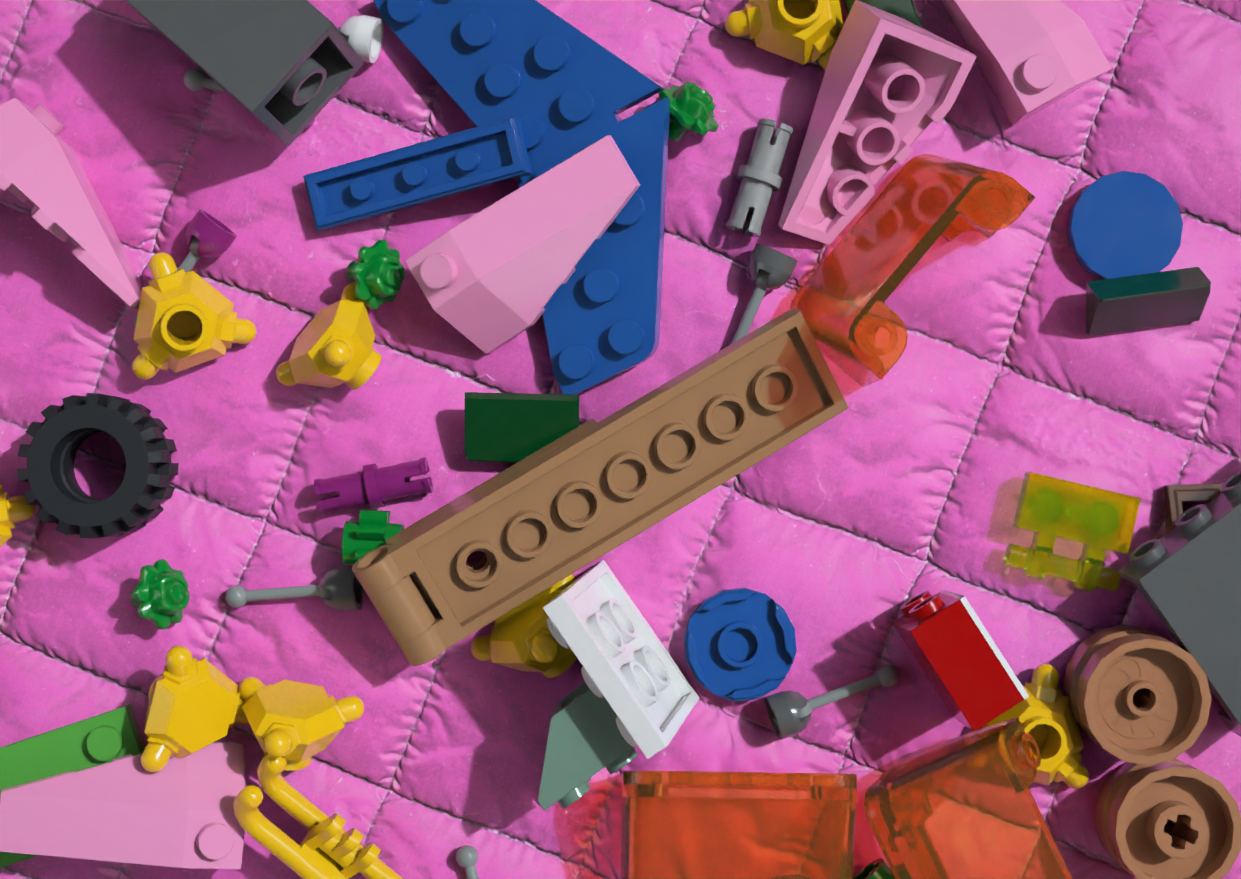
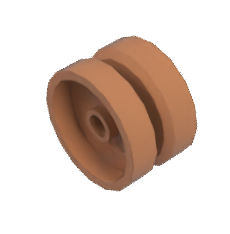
M1125 624L1098 630L1080 643L1066 665L1062 687L1064 696H1067L1069 699L1072 714L1077 725L1087 736L1092 738L1104 750L1122 761L1143 765H1153L1173 760L1192 747L1207 725L1212 701L1207 675L1193 655L1147 628Z
M1176 758L1153 765L1126 762L1107 778L1097 797L1095 825L1101 845L1117 865L1136 879H1222L1230 872L1241 851V815L1236 800L1219 780ZM1170 820L1169 825L1166 828H1164L1167 821Z

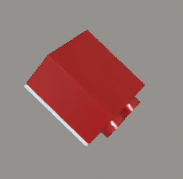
M942 590L932 596L929 591H925L900 607L904 616L894 621L893 625L953 718L975 732L1029 697L965 596L947 590Z

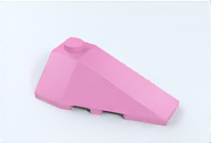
M855 0L831 51L778 226L788 232L830 245L875 195L874 186L896 162L902 165L914 151L910 146L930 123L934 121L938 124L951 110L977 56L901 17Z
M941 0L969 51L977 56L975 59L976 63L1013 126L1112 69L1085 21L1062 0Z
M17 98L1 104L0 188L3 191L7 189L24 203L29 200L34 205L30 210L33 214L32 217L61 241L66 243L70 240L76 246L72 253L130 307L138 309L143 285L75 151L59 135L65 126L41 103L34 109Z
M607 135L450 229L405 260L433 310L485 354L492 353L536 323L545 311L544 306L560 285L566 284L575 272L576 264L595 239L601 238L640 187V183L612 136Z
M215 741L183 758H177L176 756L172 759L170 758L166 766L159 772H149L143 768L141 764L142 754L135 756L130 754L112 759V762L76 772L68 771L0 790V852L174 868L241 869L245 830L240 826L234 815L233 802L239 791L246 787L243 743Z

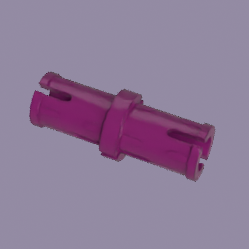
M423 457L420 460L383 468H377V465L374 463L364 465L363 472L326 479H315V496L336 491L340 493L338 496L316 501L321 515H326L329 512L370 504L371 508L375 509L383 507L386 500L422 493H433L431 477L412 481L407 479L410 476L428 473L430 471L426 457Z

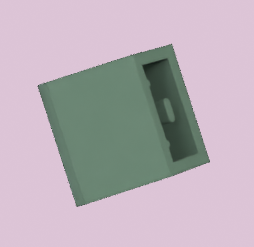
M586 682L555 703L538 796V802L544 811L556 802H558L562 809L568 807L590 790L591 787L588 782L597 772L605 767L609 774H612L638 755L635 747L628 744L621 735L616 724L617 715L605 697L600 698L589 689Z

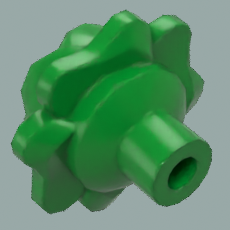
M687 82L680 87L672 85L670 89L664 88L665 90L658 93L661 100L665 97L670 99L669 139L679 142L687 131L706 135L708 131L716 132L719 128L718 123L714 119L715 114L713 111L716 105L713 103L712 96L695 83Z
M378 240L372 247H361L358 252L359 261L354 260L347 267L348 279L356 283V299L365 301L370 309H377L384 302H393L405 279V269L399 261L400 252L397 249H390L386 240Z
M160 559L155 561L153 566L145 565L141 568L140 582L131 592V601L138 608L139 617L152 621L157 629H166L170 623L181 622L183 609L186 608L190 600L189 585L182 571L172 569L166 560Z

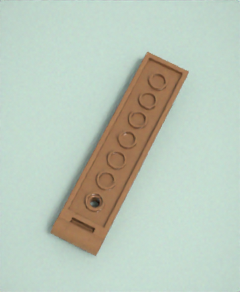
M792 308L597 423L593 418L398 532L385 540L386 545L377 547L358 559L352 566V571L411 666L423 665L438 657L447 648L787 446L849 407L801 311ZM472 552H483V556L478 562L474 564L466 563L468 556Z

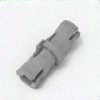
M766 118L759 119L758 129L747 165H741L737 178L741 181L729 220H727L725 225L728 229L739 232V229H743L747 213L749 212L743 234L751 237H760L761 227L772 192L778 191L782 182V178L778 173L790 136H792L794 131L792 127L781 123L780 128H776L772 144H770L776 121Z

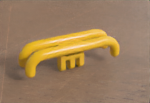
M266 754L257 767L258 781L263 791L278 806L309 830L300 845L259 811L258 806L263 800V793L259 787L255 785L246 786L239 791L234 799V815L240 826L302 879H349L358 873H361L367 879H404L378 858L381 852L380 848L372 842L363 846L360 843L363 838L362 833L354 827L346 832L343 829L346 822L344 818L338 813L328 817L282 777L281 772L287 764L285 756L276 758Z

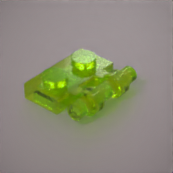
M1025 472L1013 527L1033 531L1034 536L1029 548L1009 543L1004 556V565L1024 570V575L1027 577L1043 580L1047 575L1072 581L1074 588L1092 592L1097 587L1115 592L1118 589L1121 575L1118 573L1119 569L1102 566L1105 551L1107 549L1128 554L1141 498L1042 474ZM1056 537L1084 544L1080 558L1077 560L1052 554Z

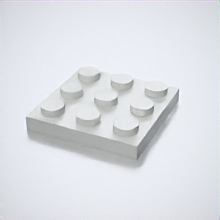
M602 560L581 575L545 605L543 609L549 616L547 618V625L553 637L563 647H570L583 665L581 672L589 689L600 698L605 697L616 713V724L623 738L632 747L636 748L639 746L646 758L649 759L668 746L700 698L609 566Z

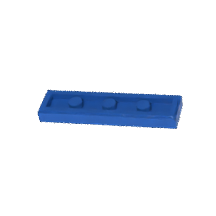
M513 116L307 174L303 177L316 230L327 231L533 174L520 119Z

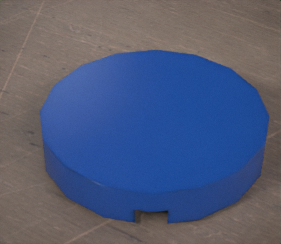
M1121 171L1102 176L1079 193L1069 210L1066 234L1069 246L1072 245L1073 252L1077 256L1076 260L1083 270L1099 280L1155 273L1163 270L1170 264L1180 247L1183 222L1178 203L1165 185L1146 174Z
M745 587L724 589L704 599L690 616L683 638L686 662L697 682L713 694L732 701L758 699L777 689L790 671L797 651L795 628L784 608L765 593Z

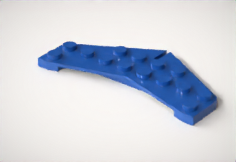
M373 0L383 21L477 127L513 116L520 119L533 174L518 178L519 188L607 135L612 136L640 183V187L601 238L595 239L576 264V270L566 284H561L544 306L543 319L553 374L563 394L578 395L648 360L656 352L660 337L670 99L665 97L622 121L618 114L665 89L537 0Z

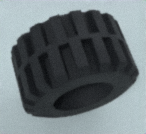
M87 393V396L72 395L62 399L63 405H50L41 413L45 420L42 423L32 422L26 431L27 434L33 437L31 445L20 444L18 456L27 458V468L17 469L18 481L29 482L31 490L23 493V496L28 505L40 506L41 510L36 516L44 523H56L58 525L56 531L66 535L78 534L80 538L111 537L123 535L125 532L136 531L146 526L145 520L156 518L164 510L160 503L163 499H171L175 487L169 485L170 476L178 475L179 463H171L170 453L177 451L174 440L165 438L163 432L168 428L161 419L152 418L149 415L150 409L142 404L132 403L130 399L97 393ZM97 432H105L113 436L120 444L126 460V471L121 485L114 494L105 500H95L88 496L78 485L74 474V460L79 447L88 437Z

